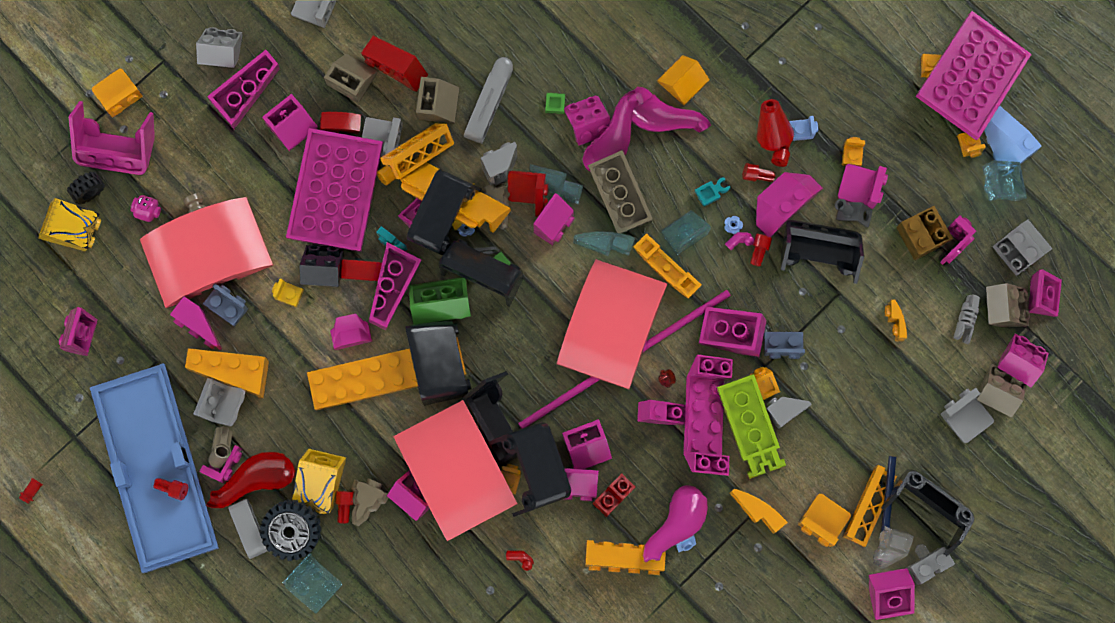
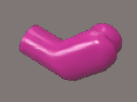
M737 232L725 245L730 250L739 243H745L747 246L753 244L754 238L748 232Z

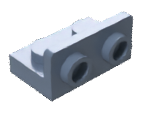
M214 284V290L203 305L235 327L248 310L245 305L246 301L238 295L233 297L229 294L231 290L223 284L220 287Z
M764 332V356H769L770 359H780L781 356H788L789 359H799L800 356L805 354V349H803V332Z

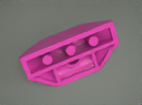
M784 172L757 197L756 226L766 236L772 237L823 188L810 175Z

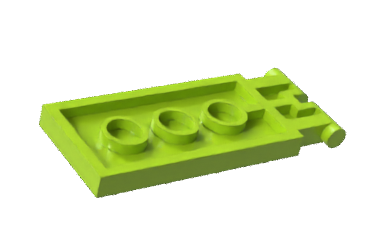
M754 374L716 387L742 461L746 460L749 466L748 478L751 479L765 474L764 466L766 465L769 471L786 466L785 460L779 458L777 449L780 446Z

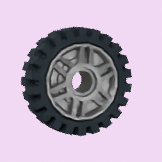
M285 500L274 505L266 513L261 522L260 530L262 532L260 536L263 538V545H267L268 552L272 551V555L275 557L280 556L281 560L287 558V561H292L293 559L299 560L301 557L304 558L315 548L321 535V526L319 525L320 519H317L318 514L312 511L311 506H305L306 503L304 502L298 503V500ZM287 527H292L295 533L288 532Z

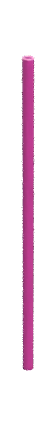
M725 290L647 340L643 352L705 313L706 307H714L730 297L729 291ZM594 377L586 379L519 422L520 428L528 427L600 379Z

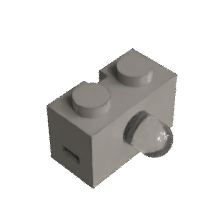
M919 544L916 546L915 552L920 560L906 567L916 585L923 584L935 576L934 572H943L955 564L950 555H944L945 547L938 548L930 553L925 545Z

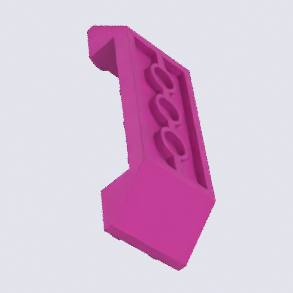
M696 355L687 375L684 456L692 472L729 476V456L722 455L723 405L716 387L724 385V380L732 379L733 359Z

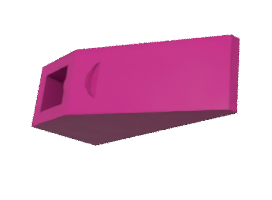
M183 296L170 314L174 318L173 322L181 328L184 326L189 328L188 333L196 339L199 336L205 340L204 344L212 350L215 347L221 350L220 343L204 311Z
M656 400L638 402L637 421L653 424L685 425V405Z

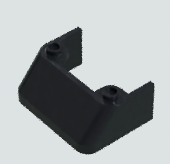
M439 169L435 173L408 230L407 240L443 255L451 245V242H449L450 238L447 235L462 203L472 200L476 190L481 192L482 188Z
M789 220L786 224L781 252V270L785 271L786 264L795 265L799 263L800 259L837 265V269L841 274L846 276L853 275V283L857 284L864 260L862 235L852 230Z
M463 240L453 241L438 263L441 275L445 276L447 271L455 273L506 298V305L510 307L523 281L521 268L512 263L510 265L477 251L469 247V244Z
M507 371L484 379L458 401L463 400L498 467L518 457L516 452L512 454L507 453L502 446V442L490 446L488 444L491 440L513 432L498 405L503 396L498 382L508 375Z
M541 422L488 442L489 446L502 442V446L507 453H517L529 490L525 491L522 495L524 509L512 513L513 517L566 499L571 495V487L548 424Z
M908 469L901 475L881 508L885 510L905 487L958 526L955 535L944 552V555L948 556L963 542L974 522V515L968 508L915 470Z

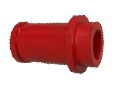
M32 478L24 491L19 493L21 494L19 499L27 504L31 501L33 502V497L43 484Z

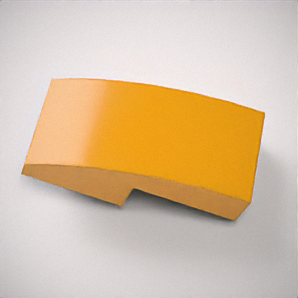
M891 300L885 306V316L888 317V322H895L892 328L895 341H904L907 338L905 319L896 300Z

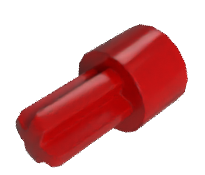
M790 145L780 147L781 150L773 152L771 159L773 165L778 167L787 166L790 157Z
M746 163L742 178L753 182L757 179L773 182L775 173L774 171L760 169L759 165Z
M756 234L752 245L755 249L750 264L758 267L761 266L765 251H769L772 242L771 237Z
M157 478L154 481L153 487L167 492L169 497L182 501L187 495L188 484L177 480L170 482L161 478Z
M336 491L335 504H338V523L346 524L349 522L350 505H353V491Z

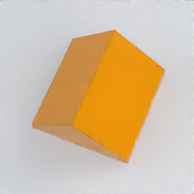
M682 55L657 82L685 106L710 79L697 60Z

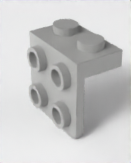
M207 378L193 415L214 423L232 426L237 420L239 408L244 401L245 390Z
M967 388L959 394L960 399L958 401H950L944 406L946 410L940 413L963 443H968L994 423L992 416L977 401L976 397L981 394L977 388L971 391Z

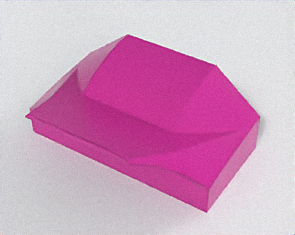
M356 313L336 318L334 327L330 331L334 350L372 342L368 322L363 321Z

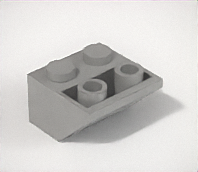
M215 27L206 28L196 43L197 64L234 68L239 60L242 32H236L234 29L218 30Z
M516 142L505 143L500 149L494 152L490 150L481 157L482 169L490 185L498 186L508 181V172L513 170L517 159Z
M1029 220L1021 223L992 246L1016 276L1052 250V247Z

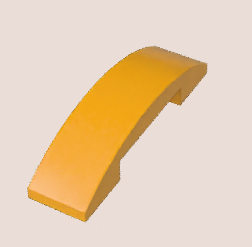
M647 233L633 246L651 268L686 298L689 299L702 286L689 272L686 273L661 250L660 245Z

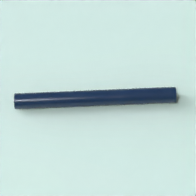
M889 456L884 503L894 488L897 458L894 456ZM892 503L883 510L881 535H889Z

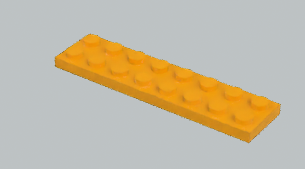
M456 337L457 344H458V349H459V353H460V358H461V362H462V366H463L464 375L466 376V371H465V367H464V362H463V358H462V354H461V349H460L458 337ZM410 348L307 372L316 411L418 387Z

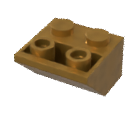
M935 206L902 221L897 226V230L914 260L933 252L953 239Z

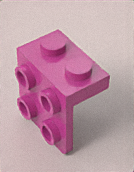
M592 96L564 107V112L573 127L578 146L600 137L611 122L610 116L598 96Z
M847 164L837 195L838 199H844L846 202H862L873 209L877 203H881L883 197L881 188L882 185H886L888 175L885 174L887 168L879 166L876 171Z
M959 215L947 228L950 234L960 243L940 262L942 265L945 262L950 264L975 239L972 235L976 230L971 226L972 224L967 218Z

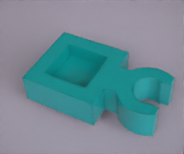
M724 177L720 178L715 185L710 181L695 189L694 192L703 207L720 199L719 193H727L730 190V186L723 188L720 185L725 182Z
M382 226L377 230L378 240L386 246L388 242L405 252L407 251V246Z

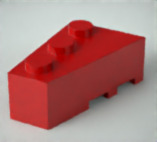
M372 36L361 52L365 58L364 62L368 66L376 67L382 73L389 75L415 92L420 88L421 77L428 76V73L416 56L375 36Z

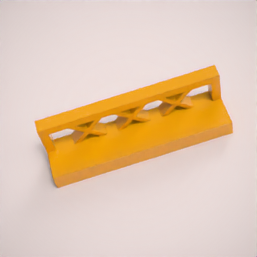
M435 123L380 159L383 165H390L396 179H401L454 145V141L447 124ZM444 134L447 143L441 145L439 141ZM430 143L433 144V148L431 153L428 154L425 153L427 145ZM415 152L420 153L418 161L412 162L413 154ZM404 161L406 162L404 170L400 172L397 164Z
M880 465L874 467L843 536L862 547H866L881 514V507L884 504L885 493L883 495L882 490H885L886 487L881 488L879 482L882 475L887 477V471ZM879 492L882 500L880 504L873 506L871 499L874 493ZM871 509L873 520L865 523L863 517L866 511ZM863 527L866 534L863 541L855 538L858 528Z

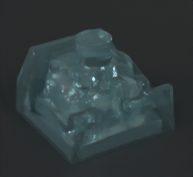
M993 160L983 166L984 175H987L984 190L988 193L989 201L996 199L1019 201L1027 198L1020 162Z

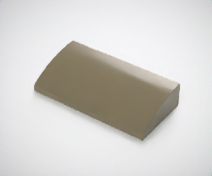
M623 150L588 165L618 235L653 221Z

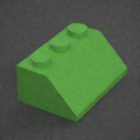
M465 278L409 285L410 308L414 325L463 319L471 316Z

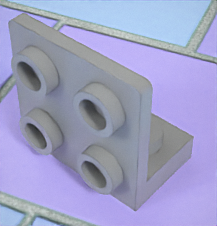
M296 0L291 15L325 28L337 0Z
M366 117L362 138L383 141L382 157L399 146L403 123L401 119L394 117L392 122Z

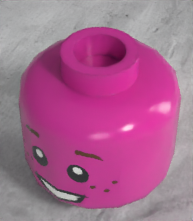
M140 195L138 198H134L131 212H133V216L137 219L152 222L154 218L159 217L161 207H158V200Z

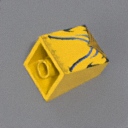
M54 198L49 205L38 239L86 251L88 247L92 248L95 237H92L94 229L98 230L101 219H98L100 213Z
M308 449L299 460L292 501L306 503L305 506H311L312 510L320 514L330 513L335 504L336 491L339 489L346 457Z

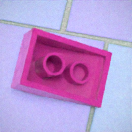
M77 307L71 310L69 316H66L64 321V334L59 339L60 349L65 352L88 356L98 319L83 308Z
M706 307L699 344L741 355L759 357L766 319L762 313Z

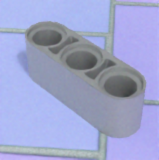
M245 499L229 506V512L249 559L268 552L267 545L264 546L262 543L263 538L260 536L262 531L249 500Z

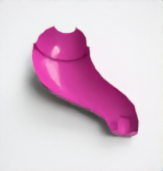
M643 87L635 88V96L639 104L634 108L631 122L638 127L653 132L694 129L700 133L711 126L708 119L701 113L674 108L660 101L649 90Z
M635 89L620 98L607 129L600 137L593 140L591 145L584 151L583 163L588 171H590L588 165L623 150L624 155L627 154L630 144L633 111L639 104L635 96Z
M685 485L674 492L669 505L667 520L649 538L644 546V562L660 560L663 552L692 537L701 529L706 519L708 506L707 498L699 489L694 486Z

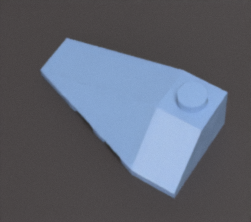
M1001 106L998 107L984 130L987 143L990 144L993 151L992 155L1006 174L1010 173L1041 148V144Z

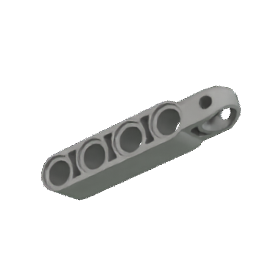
M501 57L496 60L468 122L464 138L480 144L483 143L513 71V64L510 59Z

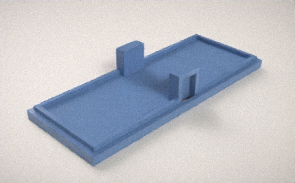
M163 363L90 387L110 458V467L116 487L119 490L141 572L147 573L219 549L166 365ZM184 449L186 450L189 463L184 459L182 452ZM161 478L170 482L177 480L188 484L186 497L181 501L169 497L167 492L155 489L153 487L155 479Z

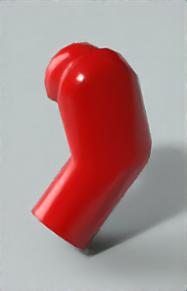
M522 550L506 552L507 560H519L524 570L529 571L532 569L534 564L533 558Z

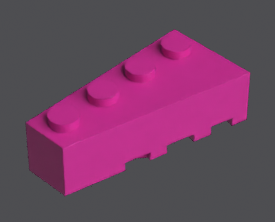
M265 50L207 96L209 101L233 129L237 127L280 70L279 65L268 51Z
M388 242L369 317L370 323L384 330L387 329L421 263V259Z

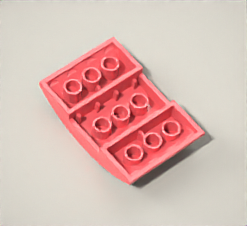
M247 197L220 202L190 212L154 229L140 239L165 308L178 304L183 296L191 299L201 295L203 291L213 288L214 284L220 285L235 278L241 279L273 266Z
M596 259L571 317L557 365L630 389L668 283Z
M463 400L393 436L447 541L517 505L502 472Z

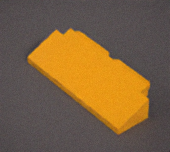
M428 162L424 163L400 179L402 190L423 200L435 173L439 169ZM476 190L472 200L462 203L455 219L470 228L481 227L486 221L489 223L490 232L494 233L511 209Z

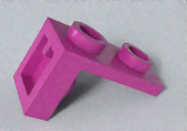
M234 446L221 473H219L220 468H215L211 465L209 467L203 465L199 472L224 484L225 481H229L231 478L234 464L238 463L241 459L242 448Z

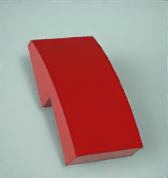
M322 112L320 130L334 133L343 131L358 134L360 132L361 114Z
M342 259L340 279L378 281L382 262Z
M621 474L592 504L607 517L635 489V486Z

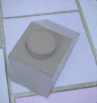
M775 397L766 404L768 406L766 409L771 421L777 429H780L812 404L810 401L787 397H781L777 400Z

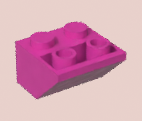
M292 94L262 117L265 124L288 151L307 138L309 128L318 129V126Z
M1015 333L1001 356L997 368L1032 388L1044 372L1049 353L1041 346H1036L1029 342L1026 337Z
M599 419L562 433V438L574 469L583 470L612 459Z

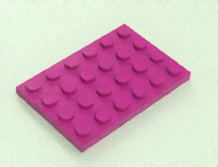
M971 11L915 97L977 140L1032 54Z
M309 128L286 234L287 239L323 246H333L356 252L362 251L384 144L383 141Z

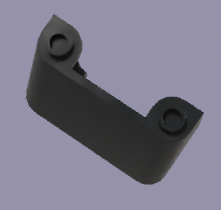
M449 320L405 327L418 389L424 406L461 398L469 393L468 390H472L470 379H465L456 340V335L459 334L457 323L453 324V321Z

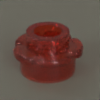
M670 369L660 371L658 377L660 384L670 388L676 382L675 374Z

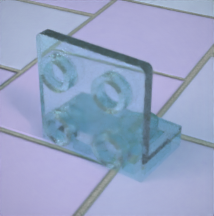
M311 553L282 582L288 591L314 613H317L342 586L341 581L323 567Z

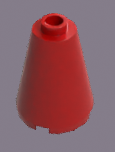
M774 99L766 100L761 104L756 135L760 146L769 151L781 150L780 147L789 146L794 139V130L780 103Z

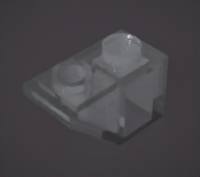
M885 526L884 531L881 532L879 537V547L874 552L873 563L879 568L885 569L908 556L914 536Z

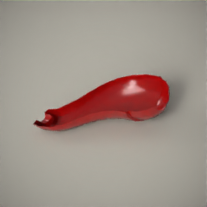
M262 452L251 456L242 463L223 487L219 490L211 491L210 500L206 506L225 508L255 490L284 488L294 478V465L283 453Z

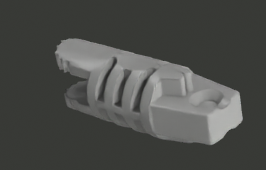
M974 294L968 295L961 308L959 322H957L953 338L959 340L963 335L962 342L965 344H969L979 312V296Z

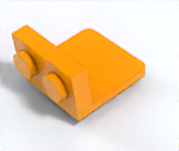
M123 69L116 70L92 87V92L112 118L143 97Z
M818 494L798 525L802 527L801 530L807 535H813L818 538L817 541L823 546L832 547L839 540L837 537L851 518V514L825 495Z

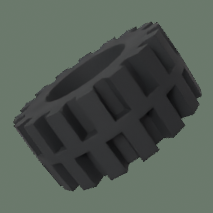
M89 172L75 179L69 185L70 187L67 188V192L76 204H85L104 190L105 184L96 172Z

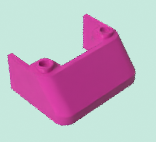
M79 101L69 115L72 158L74 162L85 167L135 175L144 174L149 166L155 139L153 113L149 112L141 127L136 131L135 138L100 133L99 124L95 120L84 118L83 102Z

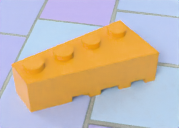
M188 348L185 368L190 372L228 386L242 388L247 393L264 398L269 360L266 357Z
M587 540L585 566L589 567L591 571H601V568H609L608 572H620V569H628V573L640 574V570L648 571L649 575H660V572L665 571L666 551L662 553L660 560L644 562L643 553L645 545L634 546V544L618 543L617 545L612 542L594 543L593 540Z

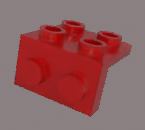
M509 171L508 192L510 196L508 200L511 202L535 204V217H538L548 204L546 196H548L549 185L546 184V174Z

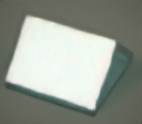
M691 210L661 230V233L678 255L708 235L711 227Z

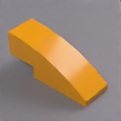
M737 489L730 492L731 496L754 523L761 519L773 534L788 523L775 509L761 499Z

